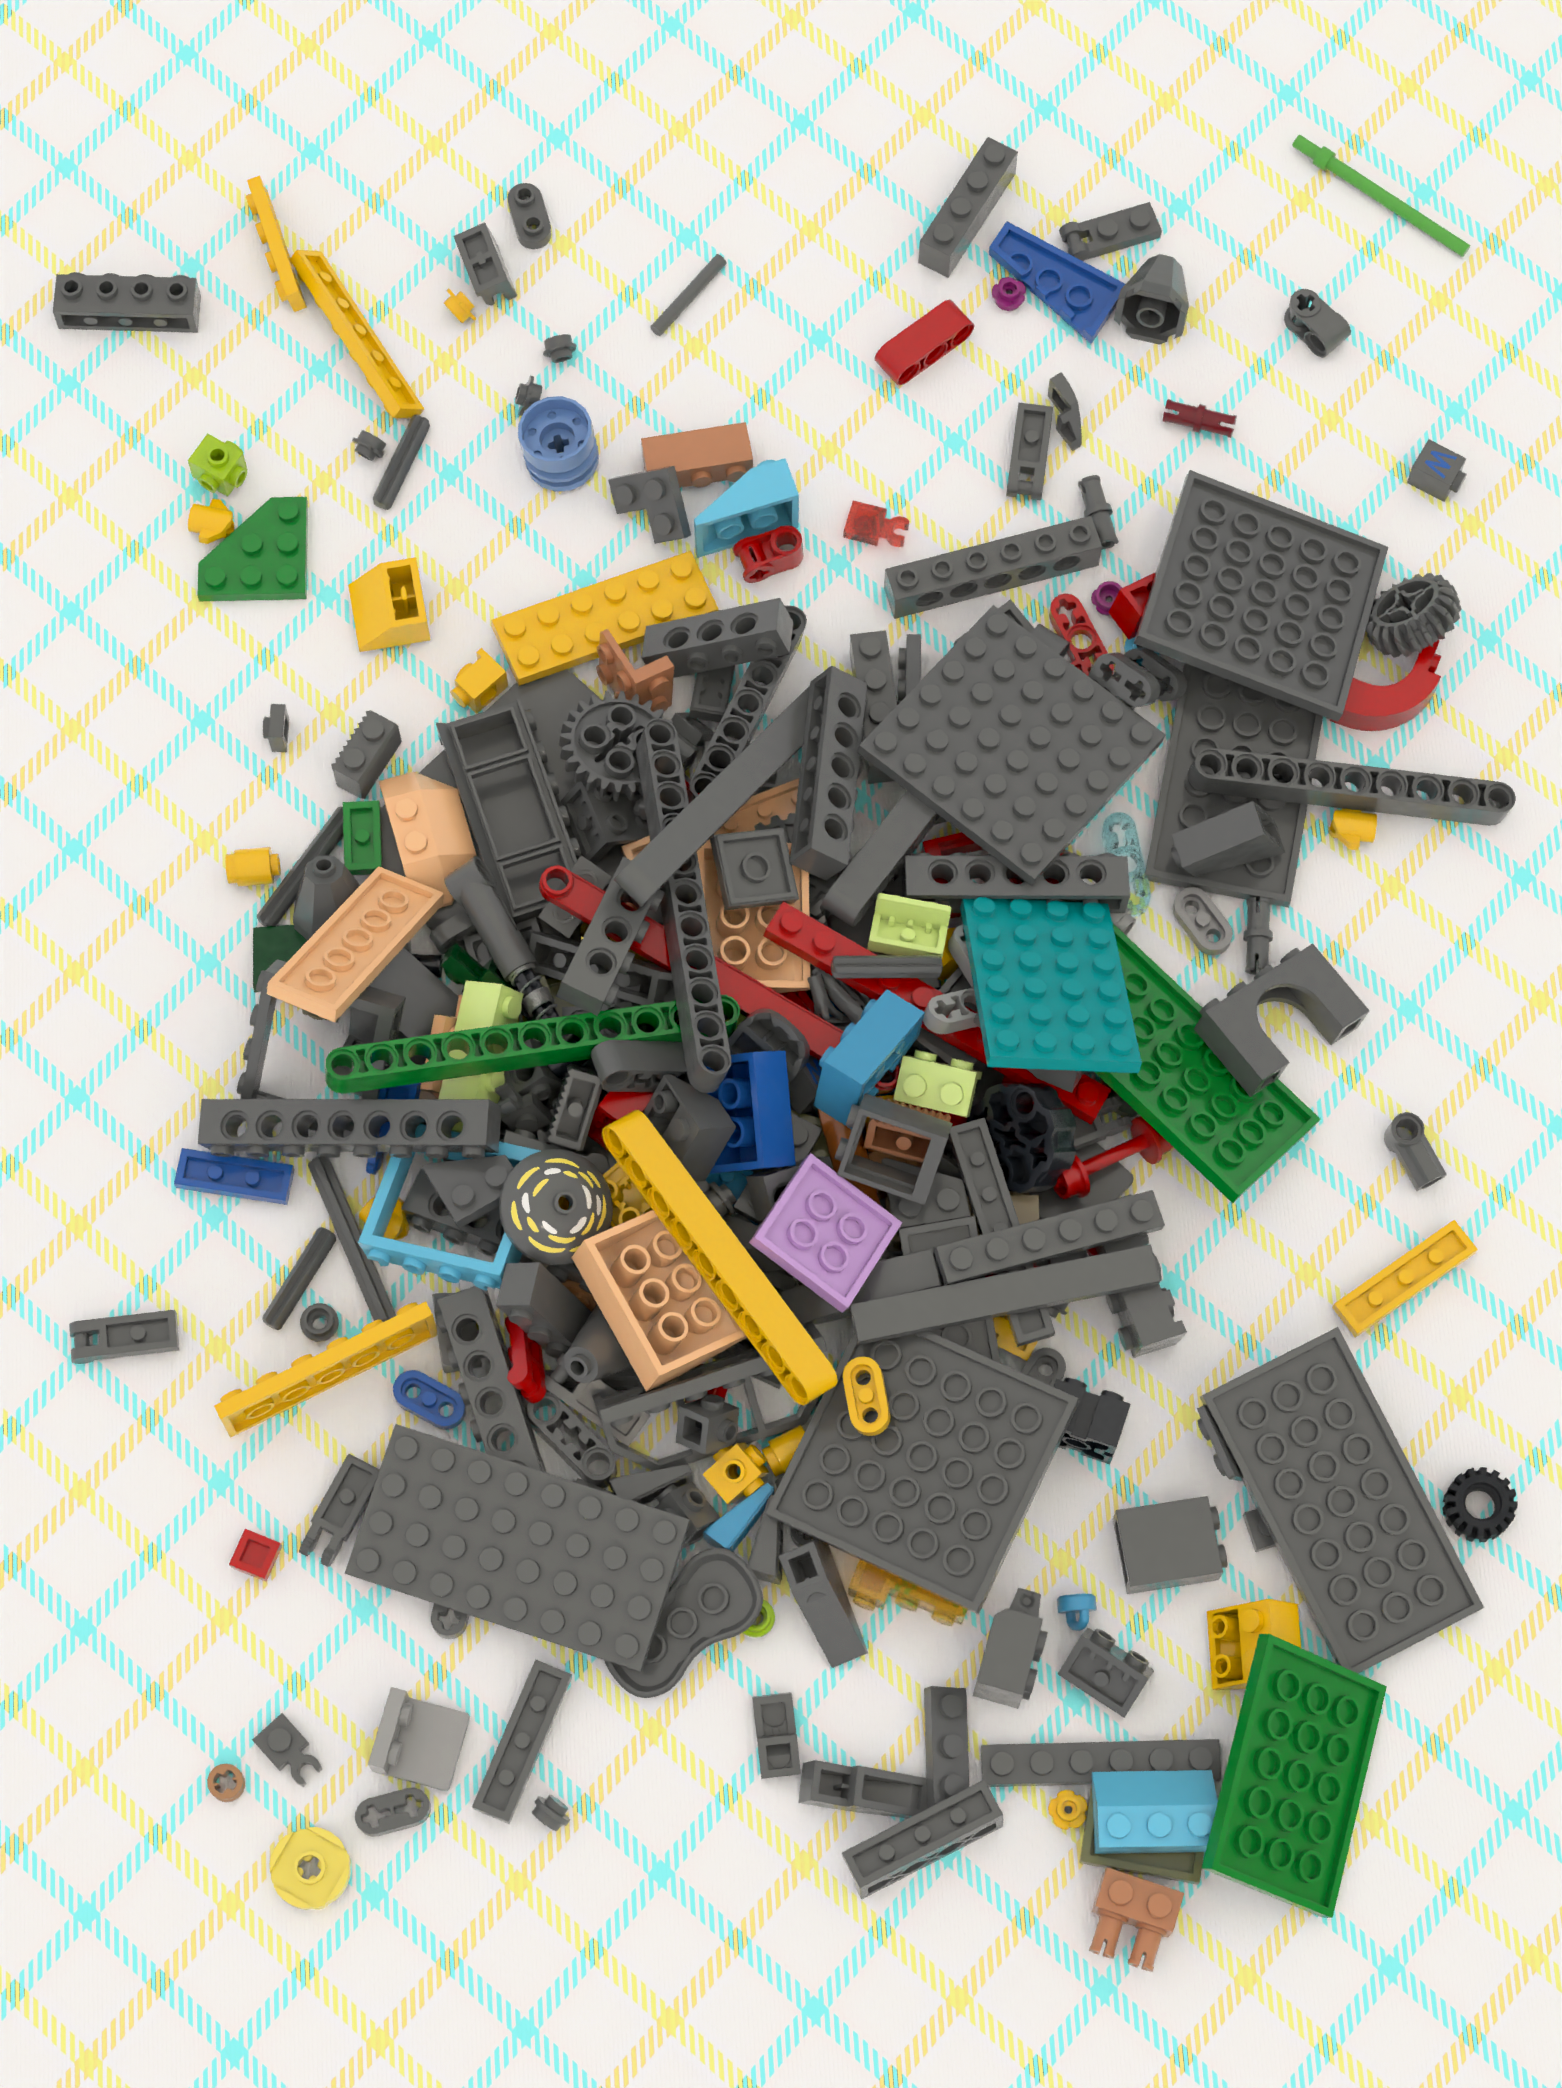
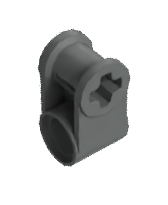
M1299 289L1291 296L1290 307L1284 315L1285 325L1316 356L1326 357L1351 335L1350 326L1344 317L1335 312L1314 291Z

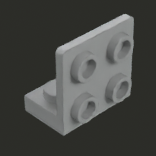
M391 1687L368 1762L370 1769L375 1773L448 1791L452 1783L470 1716L462 1711L410 1698L407 1691Z

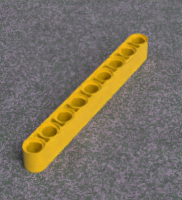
M634 1110L602 1129V1137L612 1156L793 1400L804 1406L835 1387L838 1380L831 1363L646 1115L639 1110Z

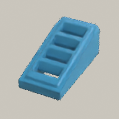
M766 1483L708 1526L703 1532L704 1540L714 1548H723L734 1552L764 1513L768 1498L774 1495V1487Z

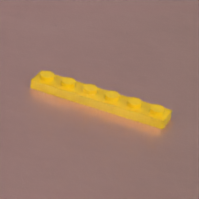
M296 250L289 260L297 270L298 277L312 293L315 303L329 319L332 329L344 342L349 350V355L361 368L368 384L376 391L383 402L385 410L393 418H411L414 415H420L424 407L321 251Z

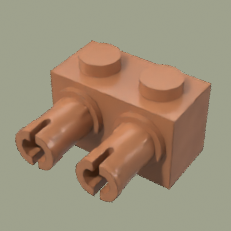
M1107 1867L1103 1872L1091 1911L1100 1917L1089 1951L1099 1955L1103 1942H1105L1106 1945L1102 1956L1113 1959L1123 1924L1135 1926L1138 1932L1128 1964L1137 1968L1142 1955H1144L1141 1969L1153 1972V1965L1161 1938L1169 1937L1173 1933L1184 1893Z

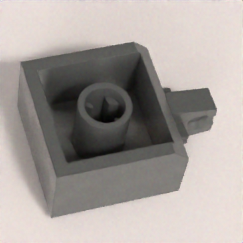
M1018 1588L1010 1608H1006L994 1615L973 1692L974 1697L1017 1709L1022 1698L1030 1699L1038 1671L1030 1668L1032 1661H1040L1048 1632L1041 1630L1043 1618H1039L1041 1594Z

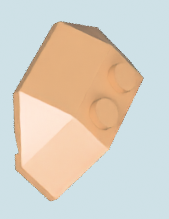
M416 772L380 780V789L405 877L443 892V905L440 908L452 905L454 898L445 885V877L474 856H477L458 789Z

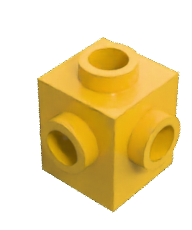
M736 1443L734 1446L731 1445L720 1449L718 1453H715L712 1458L716 1462L702 1474L727 1504L736 1503L744 1495L747 1498L764 1486L765 1483L762 1478L769 1471L763 1465L767 1462L765 1456L753 1444L747 1446L746 1443ZM738 1466L740 1467V1470H741L740 1475H739L738 1472H737V1467H738Z

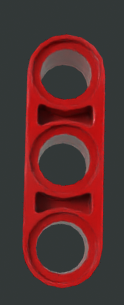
M945 300L886 342L878 350L874 359L897 385H904L963 343L971 335L975 325L952 300Z

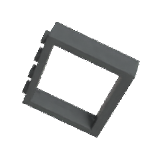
M277 959L266 971H261L257 981L256 990L261 992L259 1004L254 1006L250 1017V1026H254L252 1038H249L243 1053V1059L247 1060L246 1072L241 1074L237 1085V1093L241 1094L240 1099H285L259 1091L277 998L267 994V987L271 978L287 963L285 961ZM368 986L349 1007L378 1015L373 1043L396 1040L398 1038L406 997ZM378 1060L371 1064L378 1070H385L391 1066L383 1060ZM380 1089L363 1091L361 1099H378ZM316 1121L311 1124L309 1129L317 1131L318 1122ZM353 1121L345 1126L344 1137L352 1133L354 1129Z

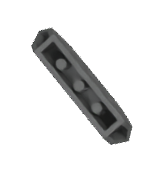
M528 930L524 937L538 962L534 972L563 980L581 942ZM634 958L627 974L624 975L619 972L614 981L615 984L620 986L615 996L620 999L640 1005L676 1001L671 971ZM590 965L591 969L596 973H607L606 969L601 965Z

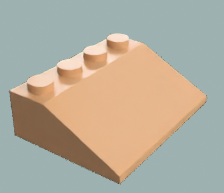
M707 841L697 851L714 956L777 993L810 990L807 979L810 977V963L763 936L781 904L725 910L711 843ZM787 843L789 855L791 854L792 843ZM792 865L799 899L795 903L787 904L810 916L809 873Z
M653 1210L584 1240L571 1257L646 1392L681 1376L747 1338Z

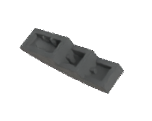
M932 1249L877 1262L851 1304L940 1287ZM804 1284L781 1292L782 1299L803 1327L811 1323L816 1325L851 1317L849 1307L841 1313Z

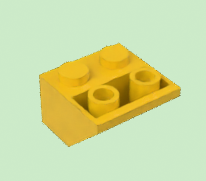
M416 557L380 563L348 585L359 652L431 640Z
M1264 1599L1207 1611L1213 1690L1246 1689L1259 1634H1271L1301 1648L1298 1604Z

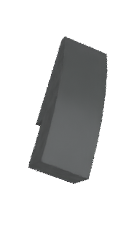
M813 1760L803 1763L798 1803L859 1813L910 1818L927 1809L926 1778L859 1765L850 1767Z

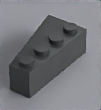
M1147 1234L1095 1247L1097 1254L1100 1255L1149 1245V1237ZM1154 1255L1157 1270L1161 1281V1267L1157 1257ZM1158 1284L1106 1295L1111 1313H1118L1122 1328L1118 1329L1124 1350H1131L1133 1358L1176 1345L1187 1333L1182 1320L1177 1322L1173 1320V1306H1175V1302L1170 1289L1161 1288Z

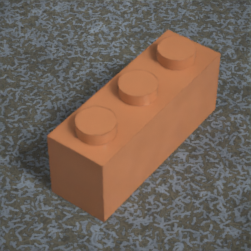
M746 422L641 438L645 471L675 466L680 488L688 486L701 488L713 482L726 480L736 482L753 468V456Z

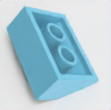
M1212 1770L1091 1773L1095 1854L1206 1852L1218 1803Z

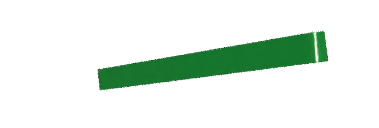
M721 995L723 1012L729 1018V1021L725 1022L729 1038L736 1029L740 1007L733 997ZM676 1001L600 1011L598 1016L592 1013H583L340 1047L332 1050L326 1058L325 1081L332 1091L346 1094L591 1059L590 1054L595 1046L608 1040L682 1042L680 1026L675 1022L676 1019H679ZM642 1023L650 1024L655 1028V1031L650 1033L643 1032L638 1028V1025ZM612 1029L618 1036L607 1038L600 1031ZM700 1032L701 1035L708 1037V1035ZM574 1034L580 1038V1041L569 1043L562 1036ZM529 1039H536L543 1046L537 1049L530 1048L524 1042ZM497 1044L502 1046L505 1051L500 1054H493L486 1048L489 1045ZM452 1050H461L467 1056L463 1059H454L448 1053ZM415 1055H422L429 1061L418 1065L413 1063L410 1058ZM383 1060L391 1066L385 1070H378L371 1064L375 1061ZM338 1066H347L352 1072L348 1075H338L333 1069Z

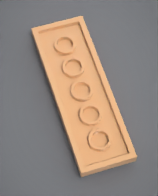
M378 866L268 982L267 994L318 1015L321 1018L336 1022L443 905L444 893Z

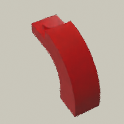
M1440 640L1434 642L1433 647L1428 646L1418 654L1411 672L1403 680L1395 684L1377 686L1353 678L1343 715L1338 722L1332 719L1329 721L1355 730L1382 731L1398 727L1415 718L1432 699L1441 678L1440 675L1435 674L1441 659V655L1435 653Z

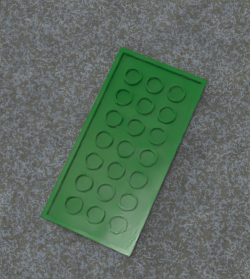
M1113 924L1142 1063L1139 1073H1095L1229 1201L1234 1203L1313 1129L1321 1119L1279 1079L1250 1097L1194 1030V1027L1202 1017L1199 1012L1203 1007Z

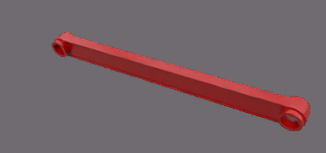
M560 865L547 868L542 873L539 881V891L547 901L590 925L605 894L604 890ZM551 878H558L565 883L566 887L556 891L551 889L546 882ZM621 903L626 910L636 911V909L626 903ZM646 916L644 920L649 922L650 926L641 944L634 941L630 949L658 966L671 971L664 926ZM605 934L611 937L612 939L616 940L617 942L622 941V939L617 934ZM714 956L720 994L733 997L740 1007V1014L748 1017L752 1012L763 1008L778 1012L804 1035L810 1047V1055L818 1060L821 1059L830 1046L836 1048L840 1043V1038L844 1031ZM898 1065L893 1072L888 1070L890 1075H892V1082L882 1083L878 1081L874 1086L879 1091L877 1094H888L896 1088L900 1071Z

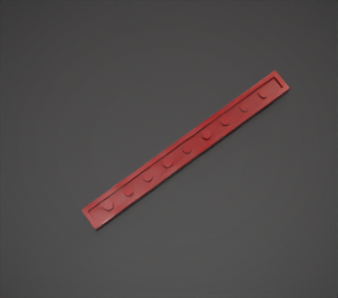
M784 901L763 934L765 938L831 976V961L834 956H877ZM837 978L875 1000H878L888 989L923 1012L931 998L944 994L918 978ZM965 1006L969 1011L977 1013L972 1009L968 1008L967 1006ZM922 1022L921 1027L987 1065L981 1028L979 1026L949 1034H937L929 1030ZM991 1067L1016 1082H1023L1025 1084L1044 1083L1057 1091L1059 1099L1066 1107L1072 1110L1073 1115L1089 1124L1093 1123L1111 1091L1108 1087L1085 1074L1082 1075L1071 1093L1037 1079L1027 1069Z

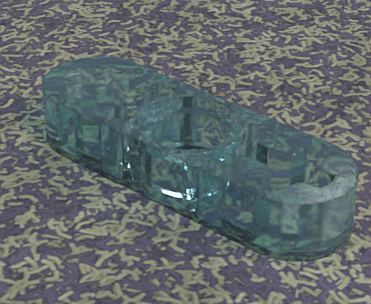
M1116 812L1105 819L1102 828V840L1105 853L1131 857L1136 862V869L1129 872V883L1134 881L1135 895L1141 898L1138 905H1133L1129 899L1127 907L1132 911L1131 916L1137 917L1148 909L1151 891L1148 878L1145 876L1146 869L1136 824L1128 814ZM1114 825H1120L1121 830H1126L1123 837L1124 846L1119 848L1118 835L1116 832H1112Z

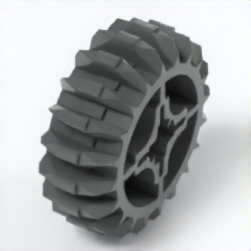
M1427 573L1422 577L1420 574H1416L1409 580L1405 577L1401 583L1397 585L1392 584V588L1388 591H1381V597L1374 600L1366 632L1372 645H1375L1376 649L1380 650L1383 655L1391 654L1393 658H1396L1401 654L1408 657L1415 651L1421 653L1424 648L1428 646L1433 647V643L1437 640L1445 639V633L1454 629L1453 623L1460 619L1459 612L1462 610L1458 594L1454 586L1450 585L1449 581L1445 580L1442 575L1434 576L1432 573Z

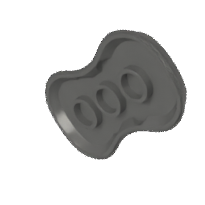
M712 1548L694 1555L684 1565L669 1588L643 1671L640 1672L604 1660L609 1672L622 1688L636 1697L651 1698L668 1692L680 1681L692 1660L702 1650L713 1643L743 1633L755 1622L763 1604L762 1589L757 1577L741 1557L728 1549Z

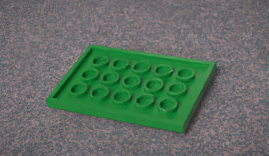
M1259 1634L1202 1869L1317 1916L1333 1918L1387 1686L1271 1634Z

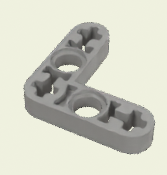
M963 924L957 926L948 941V949L972 988L931 998L924 1010L923 1023L929 1030L937 1034H949L978 1027L974 1023L977 1013L969 1011L964 1005L965 1002H969L977 1006Z

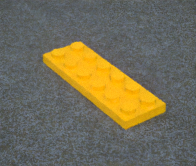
M688 551L492 619L491 627L518 686L599 658L597 646L600 643V632L606 629L610 631L623 650L644 642L646 626L719 611L692 552Z
M425 1301L419 1305L417 1302L407 1304L396 1312L397 1316L385 1322L375 1320L365 1325L361 1329L362 1333L350 1339L341 1337L332 1341L326 1346V1351L316 1356L307 1354L299 1357L291 1363V1368L279 1374L277 1372L267 1373L256 1380L255 1386L244 1391L236 1389L220 1398L221 1402L214 1405L230 1438L437 1336L434 1317L427 1302Z

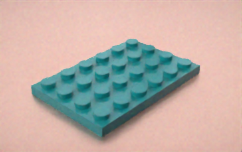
M986 897L962 899L960 910L987 1067L1139 1073L1142 1061L1108 904L1087 903L1083 906V902L1051 901L1046 904V901L1015 899L1011 902L1010 899H989Z

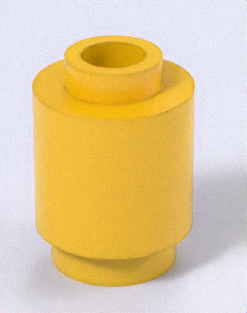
M271 847L235 850L234 854H226L225 864L229 884L237 883L238 886L274 884V876L281 875L279 854H272Z
M801 1425L768 1441L769 1446L761 1449L775 1477L785 1473L805 1433Z

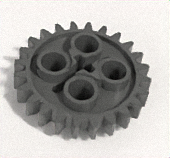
M605 691L602 701L594 694L591 695L589 705L579 701L577 711L570 710L567 721H564L562 725L559 746L562 747L560 759L567 760L565 771L576 770L573 781L577 783L585 779L587 781L586 792H589L594 787L599 788V798H603L607 791L612 792L614 801H618L620 793H625L629 801H633L635 791H638L643 796L636 746L647 722L654 718H662L663 709L652 712L651 706L653 701L649 700L641 705L638 703L639 694H635L631 701L626 700L624 691H620L618 699H613L610 692ZM615 722H621L625 725H618ZM588 741L596 742L599 745L590 744ZM612 766H619L624 770H618Z

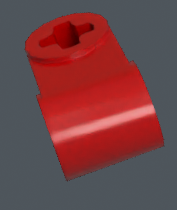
M789 525L780 526L756 536L743 538L735 543L732 548L734 555L740 558L744 568L743 578L747 583L760 582L769 576L794 569L800 565L804 556L801 533L798 529ZM785 544H790L794 546V548L790 551H783L779 549L781 546Z

